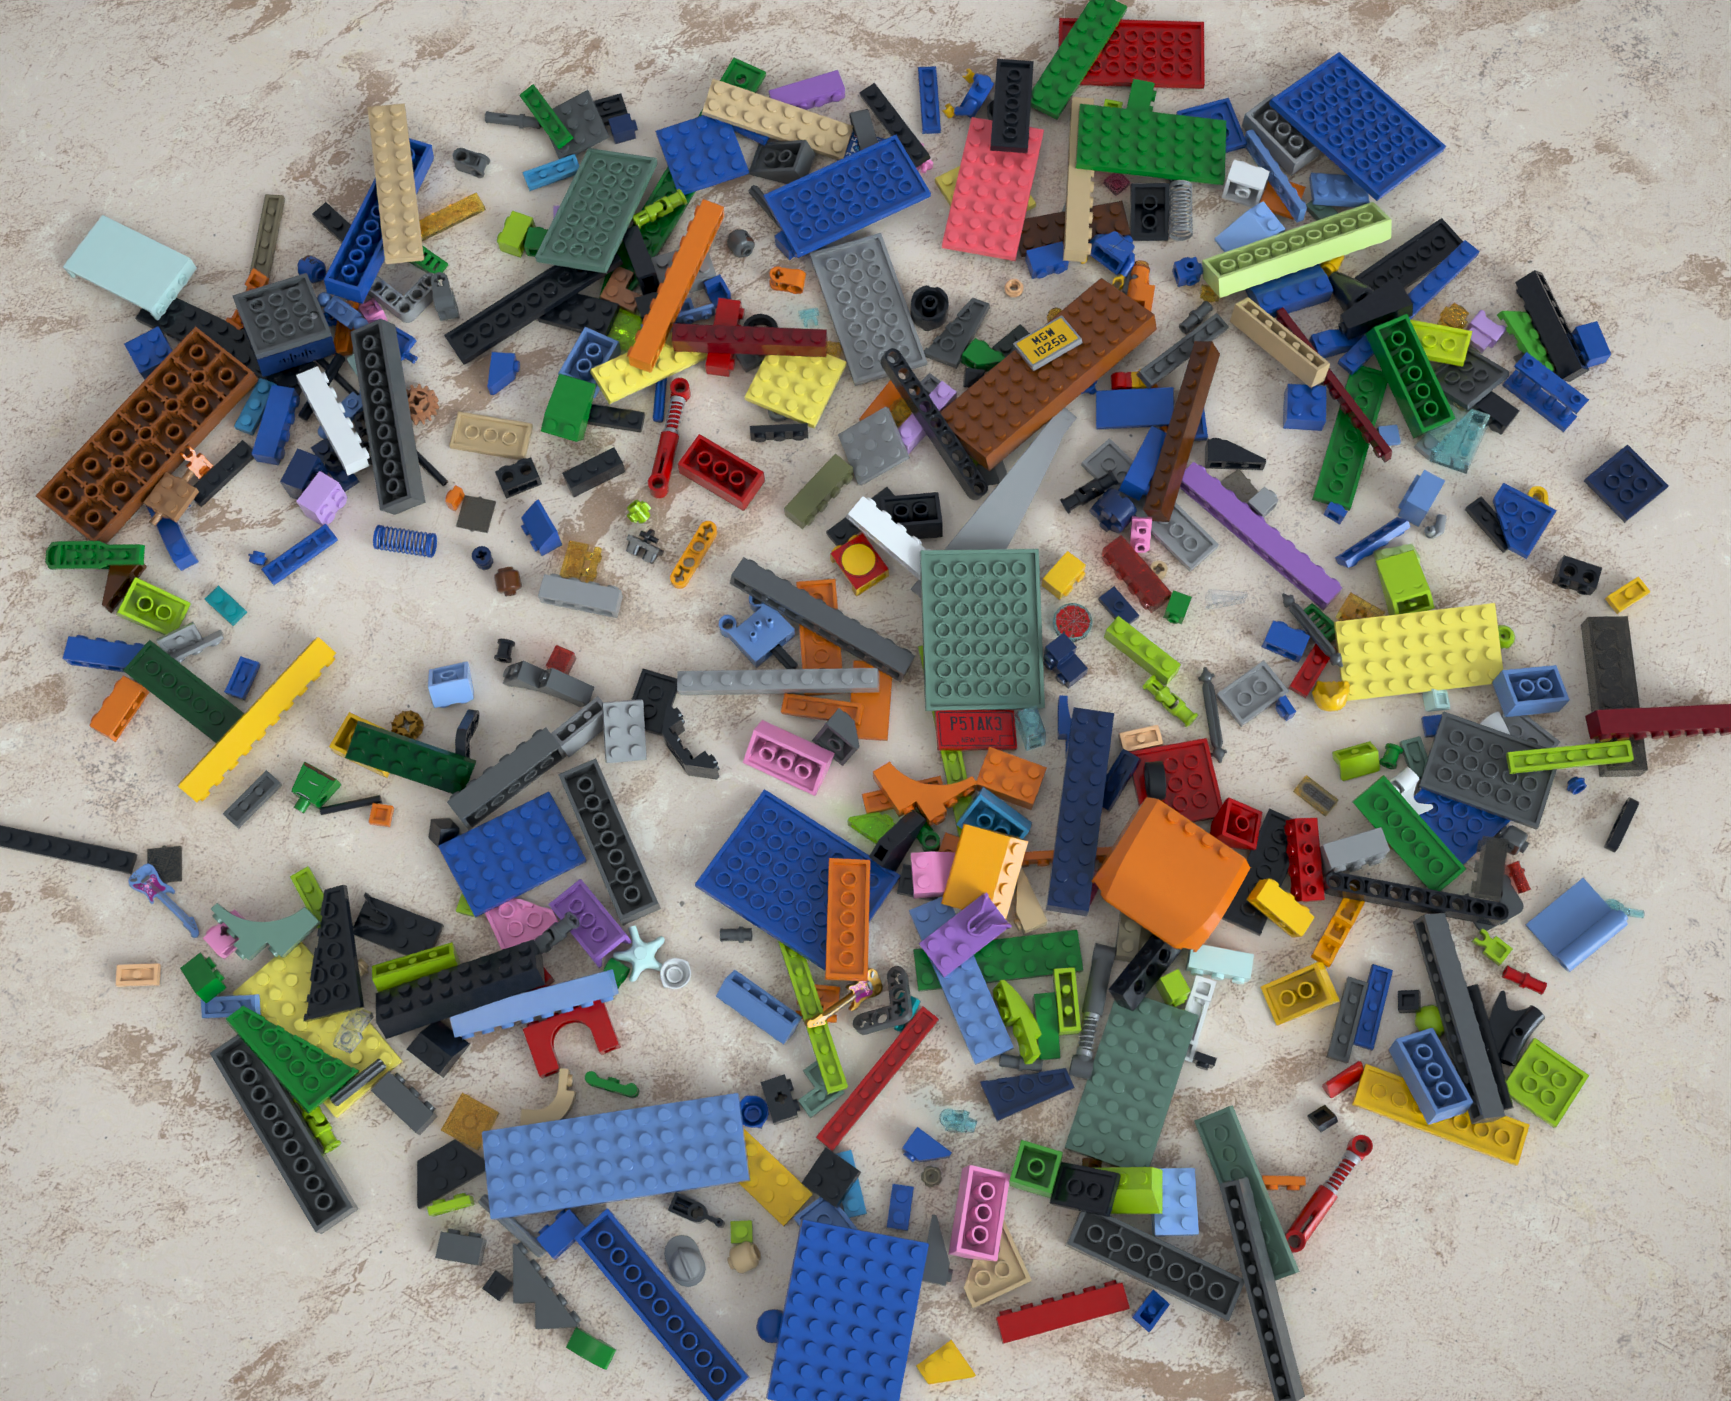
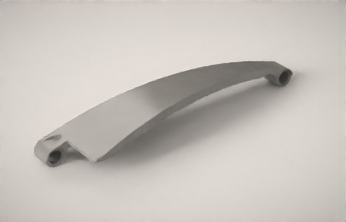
M1064 408L1048 422L944 550L1007 549L1055 455L1063 435L1077 417ZM918 580L911 590L920 598L921 581Z

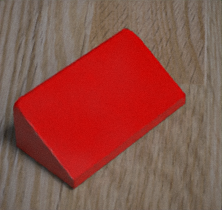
M1357 1061L1322 1084L1329 1098H1334L1360 1080L1364 1071L1362 1062Z

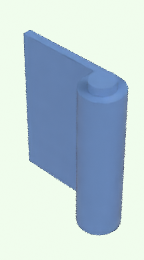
M1582 878L1525 925L1566 971L1571 972L1628 925L1626 921L1628 917L1620 909L1618 911L1611 909L1590 884Z

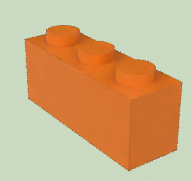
M123 675L115 683L114 690L110 696L104 699L101 709L92 717L89 726L96 732L116 742L149 694V691Z

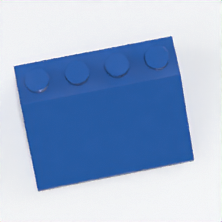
M1316 264L1313 267H1308L1278 279L1247 288L1245 291L1252 301L1275 318L1277 310L1282 307L1289 314L1328 302L1334 290L1327 274L1319 264Z

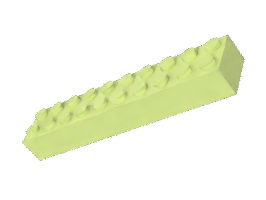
M1370 202L1202 260L1203 279L1219 298L1225 297L1229 294L1246 290L1264 282L1278 279L1287 274L1295 273L1299 270L1313 267L1316 264L1391 239L1392 219L1374 202Z

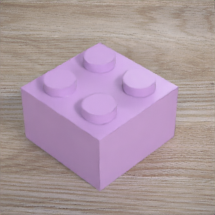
M319 471L296 502L306 517L323 526L324 524H330L334 520L335 514L340 508L344 507L348 497L339 482Z

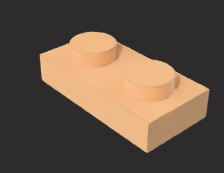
M1158 725L1122 732L1118 735L1122 749L1128 752L1163 746Z
M159 963L117 965L115 985L117 987L160 985L161 965Z

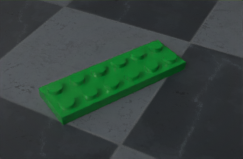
M1384 775L1352 801L1375 829L1382 828L1387 843L1428 889L1441 891L1466 870L1463 864Z

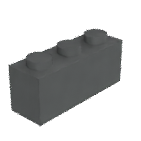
M388 1072L371 1091L415 1133L421 1135L438 1117L434 1113L436 1108L428 1101L422 1102L419 1099L421 1094L415 1088L411 1087L409 1089L405 1086L406 1080L399 1073L394 1075Z

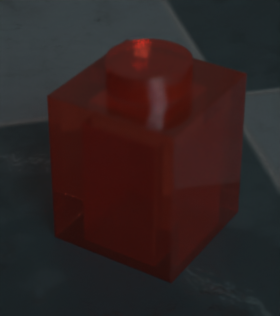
M556 645L546 664V668H554L569 675L577 659L575 653Z

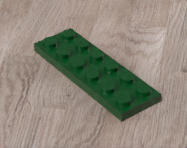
M151 640L144 645L123 669L125 673L215 743L244 714Z
M358 721L345 756L346 759L451 794L457 791L461 792L466 788L476 765V760Z

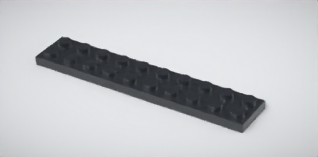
M616 253L607 273L554 265L444 336L463 365L620 267L623 265V262Z
M178 298L172 301L165 314L158 321L149 311L141 308L135 318L138 322L152 329L159 326L165 335L180 342L196 326L253 371L257 378L265 379L277 384V386L294 388L298 396H300L302 390L296 375L318 366L316 362L312 361L263 377L243 328L237 330L236 327L227 321Z

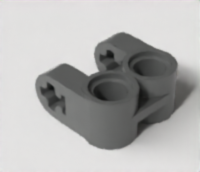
M437 272L431 277L433 301L440 321L458 318L459 310L448 277L445 273ZM440 279H442L443 286H439L438 284Z

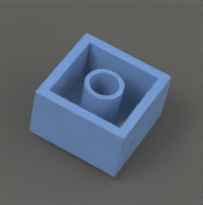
M1426 470L1423 471L1421 476L1416 475L1398 506L1401 509L1398 516L1419 527L1445 480Z

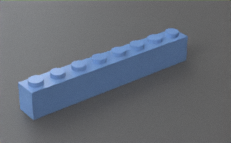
M613 969L520 993L452 1016L450 1021L454 1037L462 1036L463 1040L474 1037V1032L481 1031L482 1034L493 1032L494 1027L501 1026L502 1029L512 1027L516 1021L521 1020L522 1024L532 1022L535 1016L541 1015L542 1019L554 1016V1011L561 1010V1013L574 1010L573 1006L589 1007L594 1005L593 1001L600 999L601 1003L614 1000L613 996L619 994Z

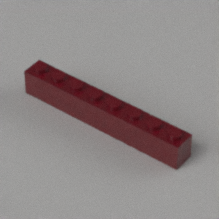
M673 324L672 345L674 351L827 357V329Z
M1731 704L1596 710L1585 716L1590 739H1599V742L1609 741L1612 738H1616L1617 741H1623L1630 737H1634V740H1641L1648 736H1651L1652 739H1659L1664 736L1677 738L1682 735L1694 737L1699 734H1703V736H1712L1716 733H1720L1721 736L1731 734Z

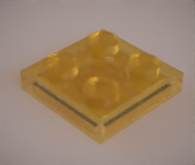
M462 1093L441 1131L479 1151L483 1144L482 1132L491 1130L500 1113Z

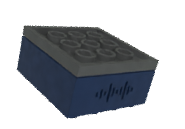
M307 273L233 295L241 323L263 377L337 354L330 328Z

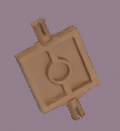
M187 469L182 478L175 477L168 472L163 475L143 502L155 512L149 521L150 524L156 527L162 517L169 518L177 523L199 493L197 488L188 483L195 474L193 471Z

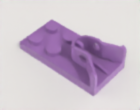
M579 879L548 904L560 920L564 918L567 912H571L577 917L580 923L577 929L573 928L570 932L599 968L602 967V958L620 943H632L627 934L582 879Z
M987 892L983 893L918 943L943 977L951 973L1006 929L1012 927L988 897Z

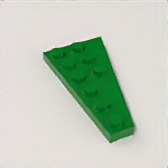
M245 1006L240 1007L226 1018L229 1026L308 1114L359 1074V1070L356 1068H351L340 1059L326 1054L322 1049L297 1035H292L281 1026H276Z

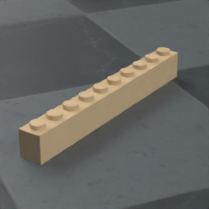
M1072 97L1069 124L1063 261L1086 262L1087 255L1091 254L1092 246L1091 243H1088V239L1092 237V228H1089V224H1092L1093 212H1090V208L1093 207V197H1090V193H1093L1094 181H1091V178H1094L1095 171L1077 169L1075 166L1080 104L1094 105V98Z

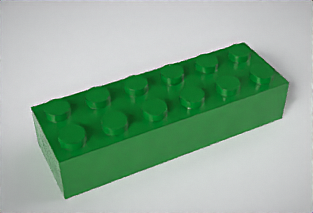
M1408 314L1376 326L1365 334L1413 439L1456 419Z

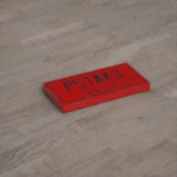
M944 710L934 712L937 751L988 750L989 747L997 750L1017 749L1014 710Z

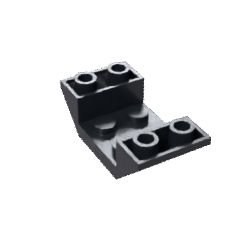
M671 704L667 705L662 728L665 745L688 776L717 780L719 778L718 770H720L717 760L712 754L708 755L706 751L693 759L688 748L683 749L682 741L678 736L685 731L683 715L677 707L673 708Z

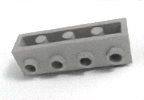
M544 574L538 597L541 603L617 618L623 595L616 586L608 585L605 587L592 581L585 583L577 578L565 579L557 574Z

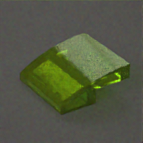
M620 308L608 337L619 341L621 350L628 352L630 346H634L636 333L638 330L641 331L642 321L640 316Z

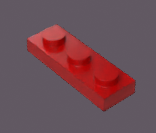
M1317 644L1314 645L1288 688L1304 698L1308 696L1330 660V657L1326 656Z

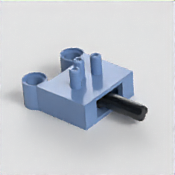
M749 595L750 608L755 613L737 627L736 620L732 615H724L719 619V628L722 636L729 638L756 668L772 655L786 669H796L798 667L794 659L782 648L795 636V629L778 611L764 603L754 604L753 602L756 599ZM725 624L733 625L730 629L723 628Z

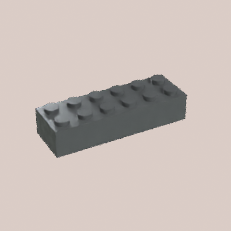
M546 727L543 730L539 729L532 735L530 740L520 743L510 755H504L494 767L490 766L484 770L483 775L478 779L468 782L466 788L461 792L457 791L452 794L447 803L466 828L470 830L564 759L566 755L561 745Z

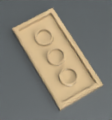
M458 411L449 447L450 449L520 460L526 458L533 424Z

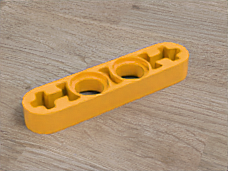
M705 521L699 526L673 569L670 580L675 588L682 589L687 586L716 538L717 527L712 521ZM709 527H711L712 533L708 532L705 536L704 529H709ZM695 543H703L704 548L701 551L694 550L693 546ZM688 558L695 561L691 567H686L683 564ZM682 570L685 571L682 575L683 581L676 582L675 577H680Z

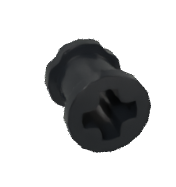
M498 639L497 643L499 646L494 659L503 663H511L512 648L515 647V642L509 639Z

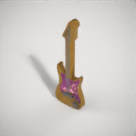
M868 968L867 981H855L852 984L846 985L845 988L851 992L821 1014L817 1013L812 1018L806 1019L804 1022L805 1026L812 1028L825 1025V1021L849 1003L851 1005L848 1009L854 1011L865 999L879 995L883 990V986L876 970Z

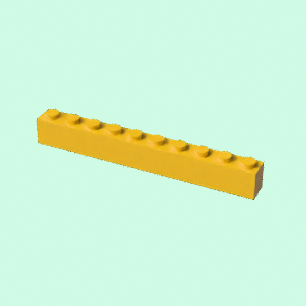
M316 637L177 786L194 801H204L211 793L208 790L213 785L218 786L225 777L222 775L227 770L232 771L239 763L237 759L241 755L246 756L253 748L251 744L255 740L260 741L267 732L264 730L269 725L274 726L281 717L278 715L283 710L288 711L293 706L294 702L292 700L297 695L301 697L307 691L308 687L306 685L311 680L315 682L321 676L320 670L324 666L329 667L334 662L335 658L333 656L336 652L323 640Z

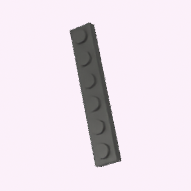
M1218 313L1214 314L1142 368L1136 375L1148 389L1190 358L1195 341H1213L1224 333L1229 326Z

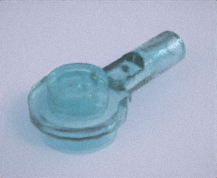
M1614 899L1605 901L1611 909L1617 911L1620 909L1626 916L1644 918V910L1626 908L1622 903Z

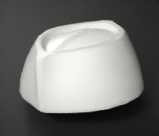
M672 958L666 961L660 970L663 987L669 989L684 987L691 977L689 962L679 958Z

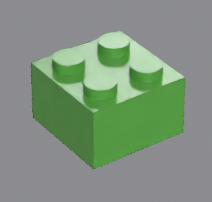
M1021 1140L1009 1180L1010 1187L1051 1199L1062 1162L1063 1152Z

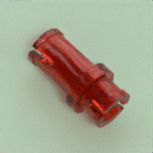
M1520 861L1508 864L1507 867L1510 871L1508 874L1513 878L1518 894L1531 890L1524 874L1526 871L1521 867Z

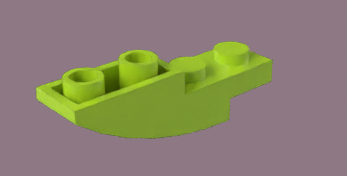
M1000 980L993 989V997L997 1002L999 1014L1005 1027H1013V1034L1017 1039L1019 1052L1023 1057L1024 1063L1032 1064L1041 1055L1036 1041L1042 1035L1031 1010L1022 997L1005 980Z

